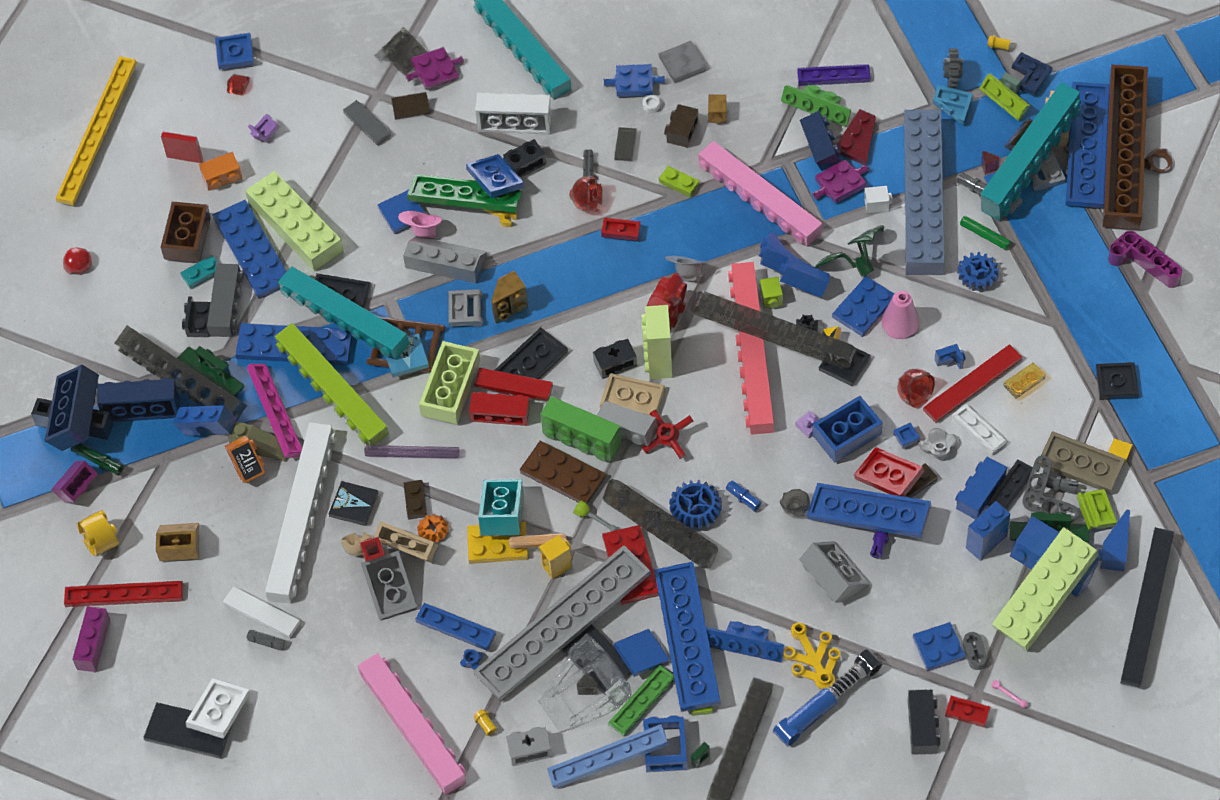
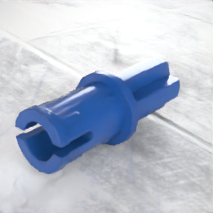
M730 481L727 484L726 490L738 498V502H743L754 512L759 509L762 502L751 495L748 489L745 490L734 481Z

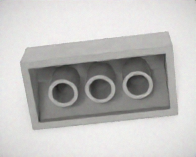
M416 236L408 241L403 258L405 268L476 283L487 251Z

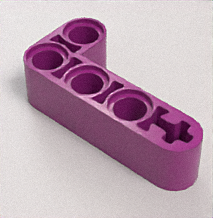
M1126 231L1111 244L1108 255V262L1111 265L1120 266L1130 258L1169 288L1179 286L1182 268L1136 232Z

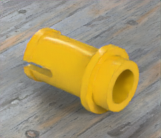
M995 35L989 36L987 46L991 47L990 49L993 47L1008 51L1011 39L998 38Z
M481 709L474 714V721L479 723L486 736H490L497 731V727L489 718L488 711Z

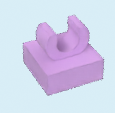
M808 411L795 422V426L809 438L812 436L813 423L819 419L812 412Z

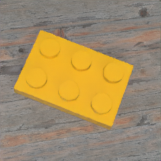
M526 521L521 522L520 535L480 536L479 525L467 526L469 564L528 560L527 547L510 548L509 546L510 537L527 536Z

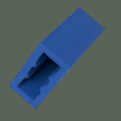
M995 501L968 526L966 549L977 559L982 560L1007 537L1011 513Z

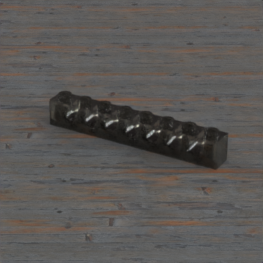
M126 325L114 342V344L120 347L118 349L119 352L125 356L132 355V360L140 366L143 363L147 365L146 370L153 375L159 373L162 375L160 379H174L177 390L183 395L185 392L190 394L189 399L196 404L202 402L205 404L204 406H220V403L225 401L224 406L237 418L236 421L247 407L242 401L128 325ZM182 372L181 377L177 379V375ZM196 382L195 387L191 389V385ZM210 392L209 397L205 398V395Z

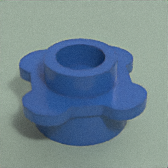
M466 649L460 664L462 667H471L475 670L479 667L483 654L474 649Z

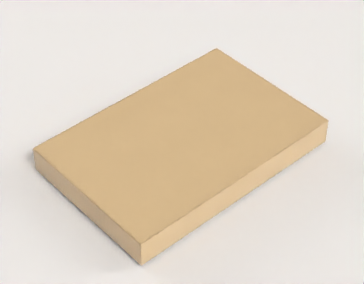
M610 373L600 402V408L607 401L651 416V411L657 410L658 412L665 392V385Z

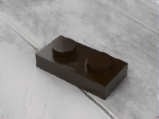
M926 463L922 465L924 469L923 474L905 497L912 498L937 481L938 476Z
M423 480L403 482L408 520L424 518L427 515Z

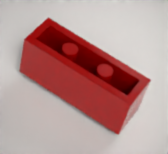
M472 392L469 408L470 422L527 426L530 411L529 396Z

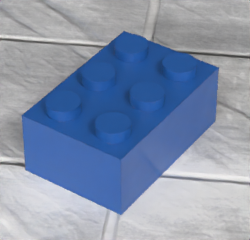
M858 396L813 423L812 436L833 462L836 463L882 435L883 422L865 400Z

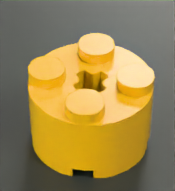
M103 510L77 522V529L79 534H83L85 546L95 557L119 544L115 536L118 534L113 524L109 525L108 518Z

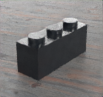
M933 689L908 690L907 701L911 755L936 754L937 747L940 746V734H936V728H939V716L935 715L934 709L938 708L937 697H933Z

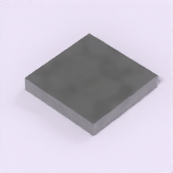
M692 41L659 53V58L674 83L707 70L706 64Z

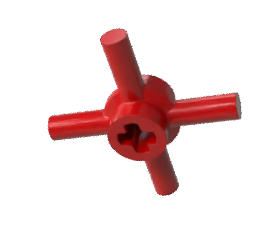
M657 410L651 411L650 415L656 418L658 424L656 438L651 441L649 446L644 445L642 449L645 453H648L660 444L665 446L671 445L679 459H683L686 454L677 442L679 431L694 422V420L689 415L674 425L672 423H665Z

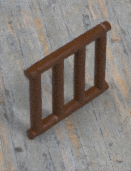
M379 317L389 324L397 326L403 332L404 328L415 329L414 335L419 333L420 339L423 330L434 331L427 357L429 368L418 370L419 372L431 373L441 332H444L445 325ZM377 348L372 349L371 357L367 358L366 364L389 368L387 360L378 359L380 350Z

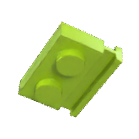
M1105 489L1077 494L1076 498L1088 530H1092V528L1114 527L1117 520Z

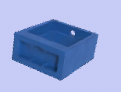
M672 715L668 718L649 717L648 719H643L644 731L662 724L664 729L679 728L681 755L650 756V753L645 754L646 773L687 770L684 717Z

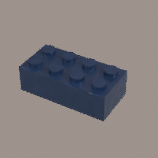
M79 365L56 377L45 442L64 451L88 440L99 374L84 365Z
M162 378L160 380L144 379L142 381L117 383L105 382L97 385L98 408L101 411L110 412L113 422L175 418L180 407V396L174 379Z

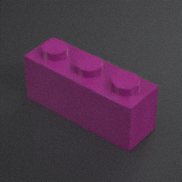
M86 607L72 658L77 670L97 671L110 623V617L106 608Z

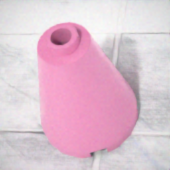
M899 291L893 295L882 316V328L892 338L907 339L908 336L914 335L917 332L920 321L911 295L908 292Z

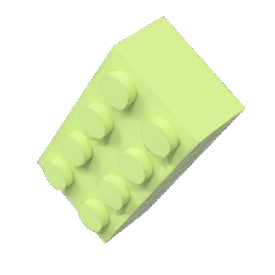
M668 305L646 306L645 314H641L645 372H649L650 379L672 378Z
M442 341L419 403L421 416L458 424L481 362L479 349Z

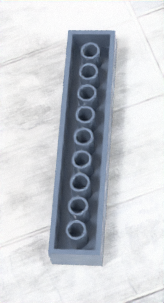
M904 110L905 275H943L941 110Z

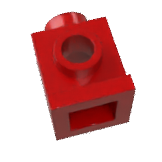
M379 536L360 542V548L366 562L385 556Z

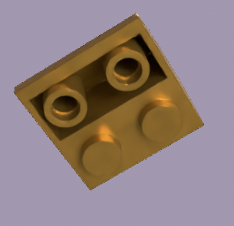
M515 270L499 278L491 300L495 323L505 321L513 314L522 312L528 307L526 286Z
M199 523L160 525L156 532V553L159 561L199 559Z

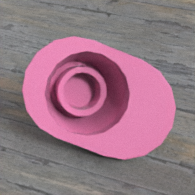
M405 211L398 216L402 223L411 226L416 236L423 238H435L437 225L442 222V218L437 215H429L417 211Z

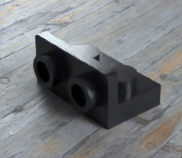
M188 296L187 303H184V313L186 316L185 319H182V330H185L187 337L210 336L207 323L211 302H194L193 297Z

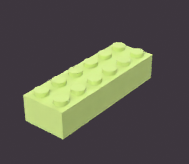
M275 171L245 190L248 203L314 272L343 252L341 238Z
M1063 527L992 623L993 627L1025 651H1028L1098 557L1097 550Z

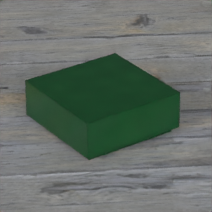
M705 741L691 755V764L695 768H698L710 756V746Z

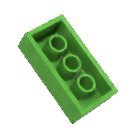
M551 396L540 414L542 432L546 437L559 440L566 446H573L582 453L594 455L601 461L611 463L621 447L620 425Z

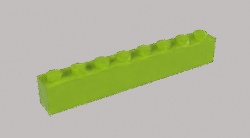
M293 323L275 335L277 342L275 346L281 353L285 352L288 355V361L293 366H298V371L304 379L308 378L311 381L310 384L313 389L323 394L322 398L328 405L332 404L335 407V413L340 418L344 417L347 420L346 424L352 431H357L359 434L358 438L363 444L367 443L372 448L389 434L386 424Z

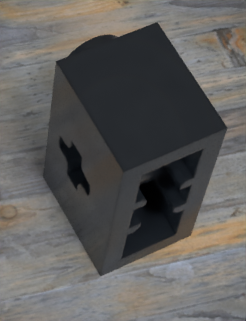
M628 338L618 340L614 344L600 347L593 351V360L602 379L609 377L610 373L617 374L637 366V356Z

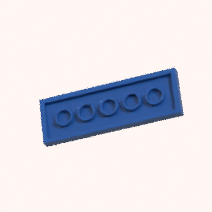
M243 200L212 214L215 223L258 299L280 290L278 281L287 271L247 201Z
M241 323L235 354L236 359L289 362L287 359L288 355L285 352L281 353L275 346L277 343L275 335L288 325ZM296 326L330 364L348 365L353 337L350 332H344L339 328Z
M817 483L807 512V518L809 520L922 538L932 505L931 501Z

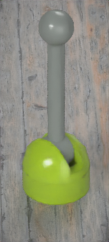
M581 500L576 505L573 513L578 517L589 516L609 528L610 532L617 530L615 525L611 526L590 513L589 505Z

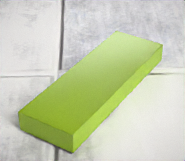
M987 74L979 88L1018 121L1022 120L1030 107L1027 102L992 74Z

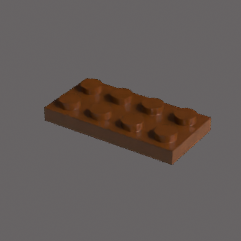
M541 440L520 468L521 474L578 503L582 500L588 504L606 478V473Z

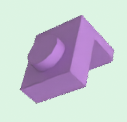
M266 114L255 127L251 124L247 126L252 131L250 133L252 137L257 141L261 139L264 142H267L280 128L279 124L269 114Z

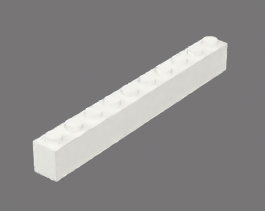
M309 422L265 590L268 601L291 604L292 597L296 596V582L300 580L302 572L300 568L301 562H304L306 558V551L304 550L310 542V528L314 527V511H317L319 507V500L317 499L323 491L322 480L323 477L326 478L327 476L326 464L327 461L331 460V445L335 444L336 433H333L332 425Z

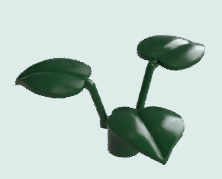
M884 225L869 229L847 243L848 245L853 243L858 245L861 255L855 258L856 262H853L841 251L824 257L816 264L815 268L837 258H845L853 268H857L860 276L873 272L874 268L870 262L865 242H873L875 234L878 231H884Z

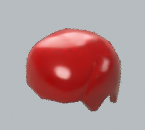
M71 248L63 257V268L68 274L77 273L80 275L92 265L91 254L84 248Z

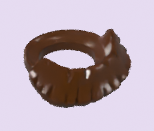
M1157 148L1151 151L1144 159V168L1149 171L1153 170L1156 173H1165L1172 166V158L1167 153V149ZM1155 156L1164 158L1167 161V167L1165 169L1156 168L1152 158Z

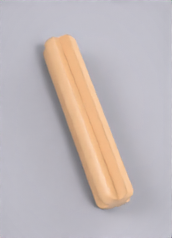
M561 533L510 537L509 546L510 548L539 547L557 535H560L565 540L566 535Z

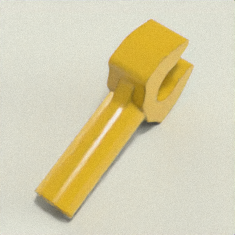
M484 209V211L500 218V225L503 227H512L511 221L506 218L517 220L516 213Z

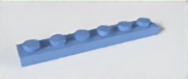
M660 724L547 769L552 786L556 789L668 746L669 743L664 727Z

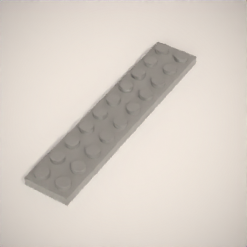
M622 546L473 671L474 675L501 701L651 575L650 570L625 546Z

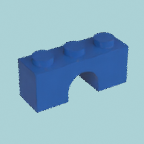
M224 405L179 407L173 424L185 436L201 435L204 427L211 430L215 435L231 434L237 418Z

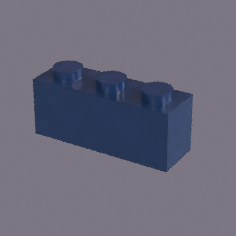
M818 110L800 119L815 163L821 171L841 162L839 156L841 150L838 144H835L833 141L836 137L833 131L828 128L830 122L827 116H823Z

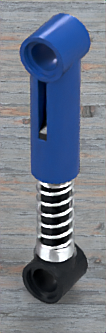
M869 649L862 651L854 661L855 665L848 672H845L844 676L837 679L836 683L833 682L832 686L820 690L790 717L784 718L777 723L773 733L787 747L794 744L801 736V733L836 705L838 697H841L842 693H846V690H850L849 687H853L854 683H858L857 680L867 676L872 677L881 669L883 663Z

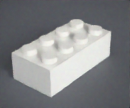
M477 93L475 113L478 132L550 134L552 120L550 95Z

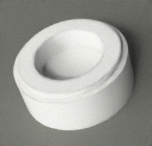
M648 95L642 101L643 109L647 113H655L661 107L660 99L655 95Z

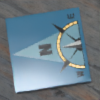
M419 333L408 336L410 344L396 360L390 356L386 357L392 378L429 368Z

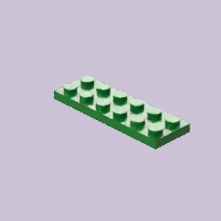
M415 174L407 194V201L516 213L523 189L490 198L476 180Z

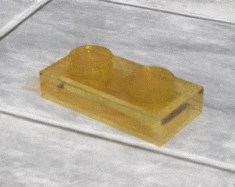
M1032 362L1006 380L1003 386L1017 399L1043 381L1046 375Z

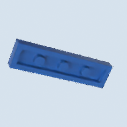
M426 603L422 605L415 618L418 624L488 651L496 636V631Z

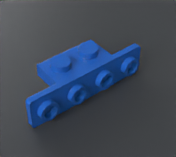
M730 621L726 631L706 628L709 645L712 648L782 662L785 645L767 640L769 629L743 624L739 621Z

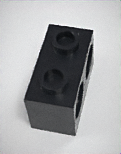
M535 139L527 141L521 146L503 154L505 162L520 178L547 164L546 154Z

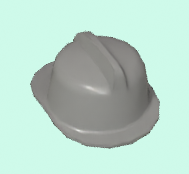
M682 256L665 257L666 260L674 262L676 272L686 281H697L702 271V265L706 263V261H697Z

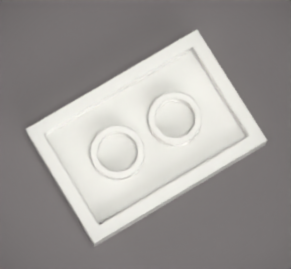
M212 678L187 719L186 726L224 738L247 700L249 689Z

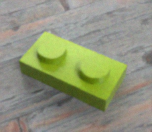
M670 166L666 167L658 179L660 184L688 197L692 196L700 184L698 179Z

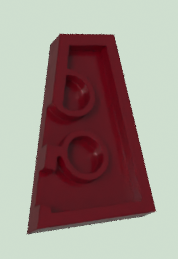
M859 109L837 142L841 150L839 155L859 164L867 165L876 121L875 115Z

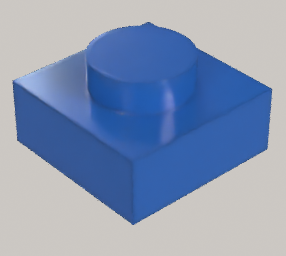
M911 422L893 431L902 449L920 441V436Z

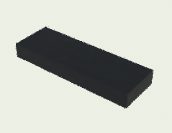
M1017 459L988 500L987 505L990 507L996 501L1007 510L1029 480L1033 467Z

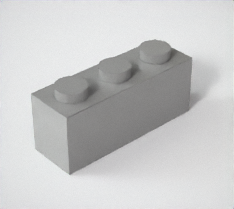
M607 401L604 402L597 413V416L620 425L621 439L631 440L638 445L649 446L658 429L655 417Z

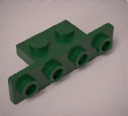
M199 346L194 350L191 347H187L177 357L179 363L231 399H234L244 388L242 382L230 375L228 363L222 358L218 359L215 357L214 353L209 349L205 350Z
M1042 511L1031 513L1030 518L1033 516L1058 532L1064 527L1087 544L1089 543L1087 525L1071 524V514L1063 512L1054 514ZM1011 521L1009 524V539L1016 541L1028 522Z

